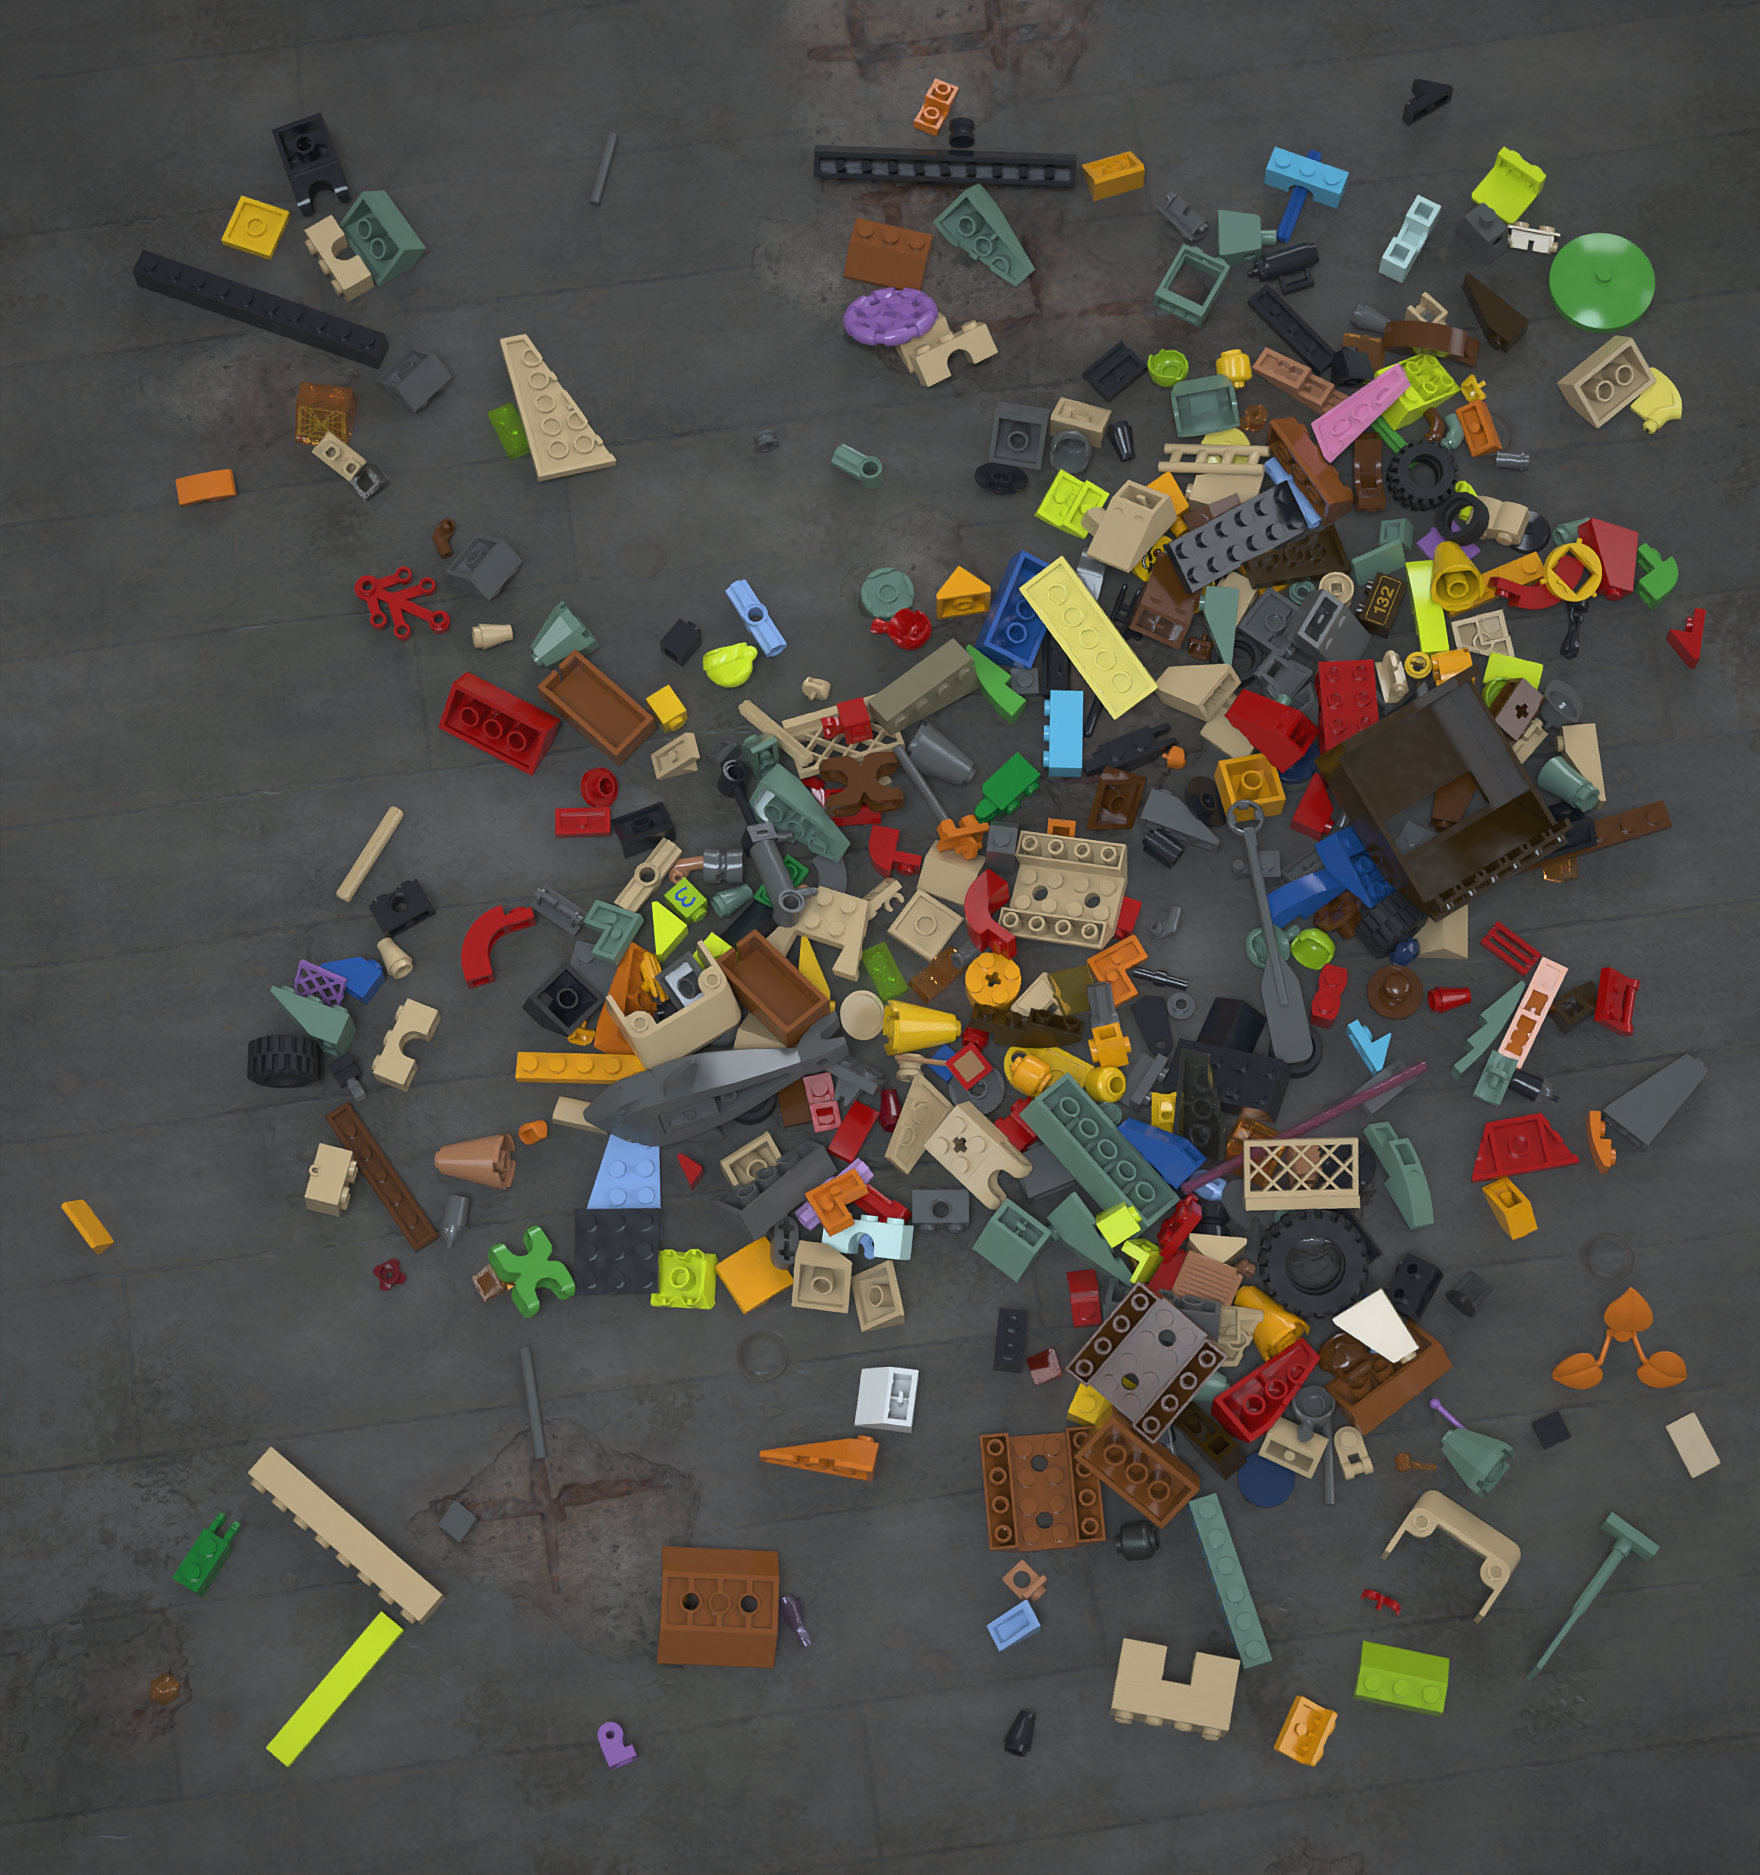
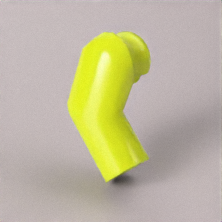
M1466 481L1456 483L1454 488L1456 493L1468 492L1477 497L1472 486ZM1473 506L1461 509L1458 517L1463 521H1467Z

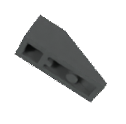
M1151 789L1140 818V827L1154 832L1159 828L1178 841L1217 854L1220 840L1201 821L1194 817L1189 808L1178 797H1175L1172 792L1165 789Z

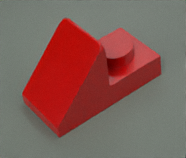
M1695 608L1692 616H1687L1684 631L1670 629L1666 637L1667 642L1690 669H1695L1699 661L1706 609Z
M1095 1269L1066 1272L1073 1329L1101 1326L1099 1286Z

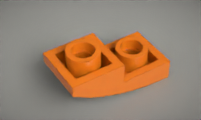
M935 78L925 96V102L914 120L913 128L937 137L959 92V87Z
M231 469L205 472L175 479L179 505L184 507L207 500L215 502L236 496Z
M1589 1111L1586 1116V1135L1589 1149L1600 1173L1607 1174L1611 1165H1615L1616 1149L1611 1148V1139H1600V1137L1604 1138L1605 1121L1601 1120V1111Z

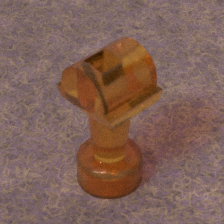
M1251 404L1245 410V416L1239 419L1240 426L1235 428L1240 431L1250 429L1251 432L1260 433L1266 426L1267 409L1263 405L1252 406Z

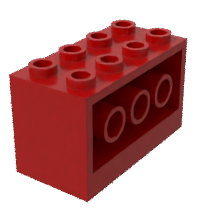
M1373 659L1318 662L1313 684L1315 685L1319 702L1318 729L1320 732L1317 735L1320 756L1351 736L1378 722L1379 717ZM1320 772V776L1324 784V787H1329L1328 783L1326 782V779Z

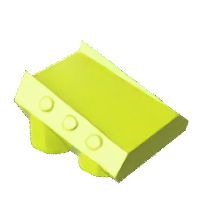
M690 1249L687 1252H676L674 1250L660 1251V1294H651V1305L712 1309L716 1304L717 1272L714 1267L719 1264L716 1254L704 1253L699 1249Z

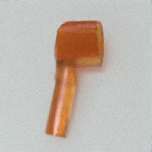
M1401 1453L1394 1457L1396 1468L1400 1472L1413 1469L1436 1471V1464L1412 1462L1410 1453Z

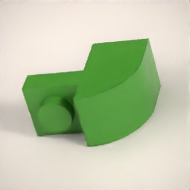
M1645 542L1637 549L1636 563L1647 575L1638 581L1635 592L1653 611L1671 595L1678 578V567L1672 556L1663 562L1659 552L1654 548H1650Z

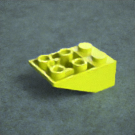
M1418 354L1398 362L1404 368L1411 386L1381 416L1393 431L1412 424L1424 416L1423 413L1427 409L1438 407L1459 393L1461 389L1434 355ZM1396 364L1376 371L1374 379Z

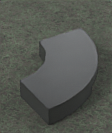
M818 854L812 860V865L819 876L818 887L822 886L846 894L847 872L843 858L837 863Z

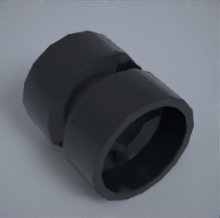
M1196 1202L1201 1206L1202 1219L1194 1227L1192 1234L1228 1237L1229 1229L1225 1227V1224L1229 1222L1230 1217L1223 1202Z

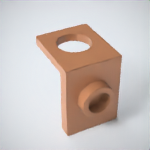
M1021 1560L1002 1578V1581L1022 1602L1025 1600L1029 1602L1031 1599L1036 1602L1047 1591L1044 1588L1047 1584V1578L1044 1575L1039 1577L1024 1560ZM1026 1572L1030 1576V1584L1025 1588L1017 1587L1013 1581L1016 1573Z

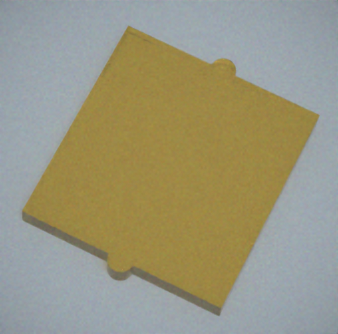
M1088 965L1046 975L1054 993L1052 996L1057 1000L1064 1017L1090 1011L1086 986L1095 982Z

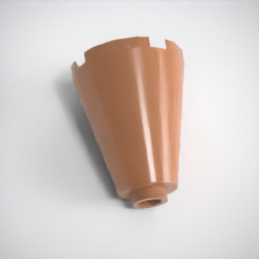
M502 1133L442 1146L440 1151H437L435 1154V1166L439 1168L441 1174L499 1190H506V1187L512 1185L516 1168V1160H511L510 1151H515L513 1138L510 1134Z

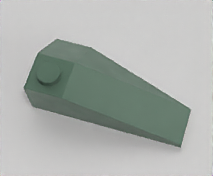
M980 183L966 189L933 221V224L949 243L970 253V257L975 260L979 259L988 265L991 271L1015 287L1021 284L1035 270L998 205Z
M777 763L760 780L749 800L758 824L772 822L776 832L791 830L794 837L787 841L795 843L797 840L806 844L810 851L839 863L851 843L800 779Z
M1076 1192L1072 1193L1046 1218V1225L1048 1226L1046 1228L1052 1231V1241L1056 1242L1058 1240L1062 1247L1109 1280L1110 1277L1120 1279L1121 1285L1131 1287V1272L1120 1257L1116 1259L1113 1257V1248H1111L1104 1235L1097 1233L1098 1229L1095 1225V1218Z

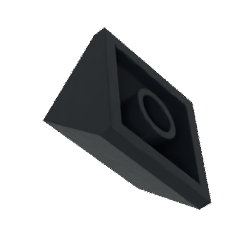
M662 801L611 820L625 859L656 848L663 838L671 842L677 840L673 822Z
M754 900L719 938L733 947L736 952V944L754 929L766 939L779 927L772 917L773 908Z
M1216 997L1196 1042L1253 1053L1267 1018L1244 1000Z

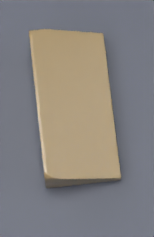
M559 1097L552 1116L553 1124L608 1135V1132L586 1122L584 1119L583 1111L591 1104L590 1102Z
M1694 1412L1665 1427L1692 1479L1717 1468L1721 1464Z

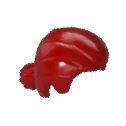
M908 608L899 610L889 622L875 618L870 632L874 634L886 633L901 649L914 651L927 643L932 634V624L928 617L920 610L913 612Z

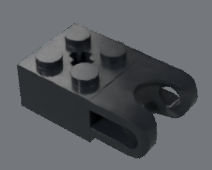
M321 112L272 129L298 207L304 217L315 212L313 199L321 190L329 189L335 192L341 203L352 200L333 141Z

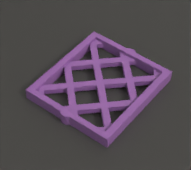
M302 959L299 962L297 976L294 979V990L297 991V995L302 997L306 995L314 996L312 993L319 991L323 998L321 1000L327 1006L332 1008L330 1000L336 999L337 1005L341 1006L347 979ZM303 968L309 975L305 978L301 976ZM322 976L326 982V984L321 986L316 980V978ZM312 980L315 988L309 989L306 981ZM300 983L305 989V991L302 993H299L298 991ZM340 984L339 993H337L333 985ZM328 987L333 994L329 997L323 991V989Z

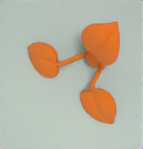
M1629 1287L1621 1297L1612 1302L1604 1312V1321L1610 1329L1606 1330L1607 1336L1599 1359L1595 1361V1358L1589 1353L1575 1354L1559 1363L1551 1373V1377L1555 1381L1573 1389L1582 1390L1596 1386L1603 1378V1371L1599 1366L1603 1364L1611 1338L1614 1337L1619 1342L1633 1340L1640 1360L1644 1363L1637 1369V1376L1644 1384L1655 1388H1668L1683 1382L1688 1377L1685 1362L1679 1355L1673 1352L1661 1351L1654 1353L1649 1359L1645 1357L1636 1332L1644 1331L1651 1326L1653 1313L1646 1300L1632 1287Z

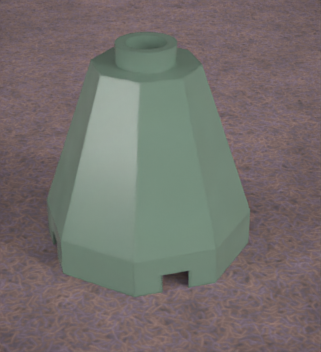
M564 601L554 607L530 646L534 651L531 657L540 667L545 664L547 668L551 669L560 665L575 649L585 656L600 647L595 637L583 622L572 614L573 611Z
M1460 1427L1455 1431L1449 1430L1441 1441V1444H1443L1442 1452L1471 1493L1479 1499L1484 1497L1483 1490L1490 1493L1496 1487L1510 1467L1506 1463L1508 1457L1513 1460L1516 1455L1514 1449L1504 1441Z

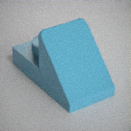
M1358 1020L1350 1023L1345 1033L1374 1077L1382 1071L1391 1033L1372 1043L1373 1037L1365 1025L1361 1026Z

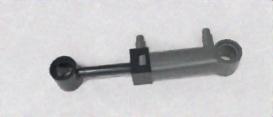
M729 760L722 768L717 783L718 790L724 796L736 798L747 824L741 839V845L747 858L752 857L773 906V920L781 927L791 928L800 919L805 906V899L817 895L818 889L816 887L795 889L776 843L793 839V832L791 830L776 832L772 822L758 824L744 791L749 776V768L742 761Z

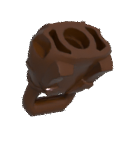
M1345 1330L1330 1336L1320 1344V1348L1317 1351L1321 1358L1318 1363L1319 1368L1331 1373L1334 1377H1338L1343 1382L1354 1383L1373 1369L1374 1360L1367 1352V1345Z

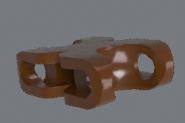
M890 751L869 753L864 756L861 765H858L854 758L850 756L823 760L819 765V773L822 779L827 782H840L846 786L843 792L830 795L826 799L824 805L826 814L830 817L855 816L860 812L862 804H866L869 810L875 813L901 809L905 804V796L902 790L898 787H884L878 783L881 777L894 774L897 771L899 760L895 753Z

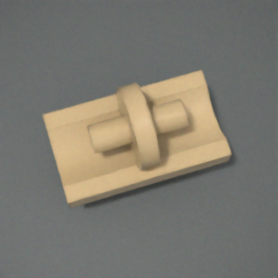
M329 430L312 450L313 454L349 482L367 462L366 459Z

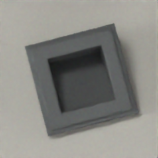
M455 1500L438 1525L461 1543L479 1520Z

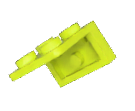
M1503 147L1497 155L1495 166L1473 191L1471 199L1478 205L1486 203L1504 223L1513 225V222L1521 217L1543 190L1547 175L1538 166L1531 165L1523 160L1517 152Z

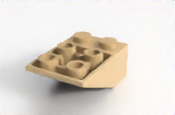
M1128 480L1112 497L1086 553L1087 556L1129 573L1177 520L1171 497Z

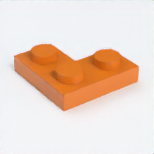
M1135 934L1090 957L1086 960V964L1097 982L1111 983L1114 1007L1117 1008L1138 996V992L1126 972L1147 961L1148 955Z
M854 1168L805 1193V1197L827 1234L831 1237L855 1224L845 1205L868 1194V1190Z

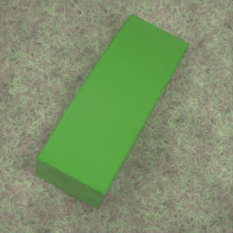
M969 644L966 647V652L974 660L980 686L979 690L994 710L1012 725L1025 711L1026 700L1010 688L1011 675Z

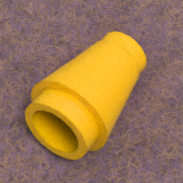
M1414 652L1405 660V670L1414 679H1422L1432 669L1430 657L1423 652ZM1419 666L1422 669L1420 672H1416L1414 667Z

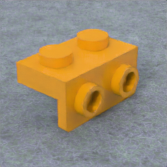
M1296 1695L1273 1749L1299 1764L1314 1767L1323 1756V1747L1328 1736L1335 1728V1720L1338 1713L1333 1710L1324 1709L1303 1696Z

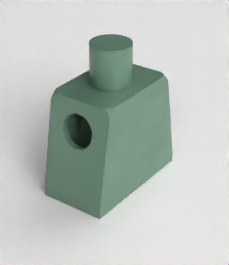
M1218 210L1216 221L1218 258L1223 259L1228 265L1254 262L1260 258L1262 246H1276V230H1261L1259 215Z

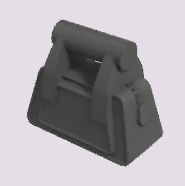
M1272 651L1253 673V677L1262 686L1261 692L1264 697L1276 700L1280 694H1286L1292 699L1310 678L1313 671L1292 659H1284L1276 651ZM1273 666L1277 669L1272 676L1267 675Z

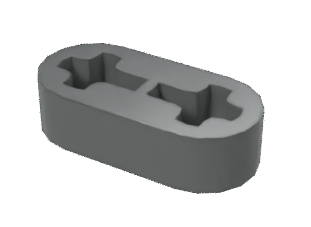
M789 1216L774 1224L770 1231L771 1262L780 1270H788L795 1264L799 1245L798 1224ZM782 1225L785 1226L786 1231H789L786 1238H784V1231L780 1229ZM784 1247L785 1254L787 1257H789L788 1260H784V1256L780 1255Z

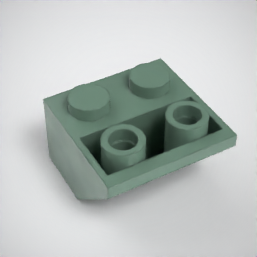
M1007 1198L989 1220L972 1250L1014 1282L1018 1283L1052 1240V1231Z

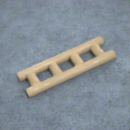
M1166 443L1164 447L1165 454H1171L1169 462H1159L1158 470L1159 472L1169 471L1170 473L1264 475L1265 466L1264 464H1258L1259 458L1269 457L1271 449L1270 446ZM1182 454L1197 455L1195 462H1180ZM1208 455L1223 456L1221 463H1206ZM1234 456H1249L1247 464H1234L1232 461Z

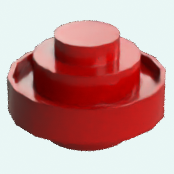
M597 767L588 770L583 775L581 793L586 803L592 807H607L616 800L618 783L610 770Z

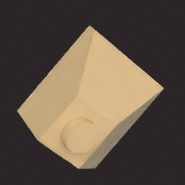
M800 1240L794 1265L792 1306L848 1313L852 1262L829 1244Z

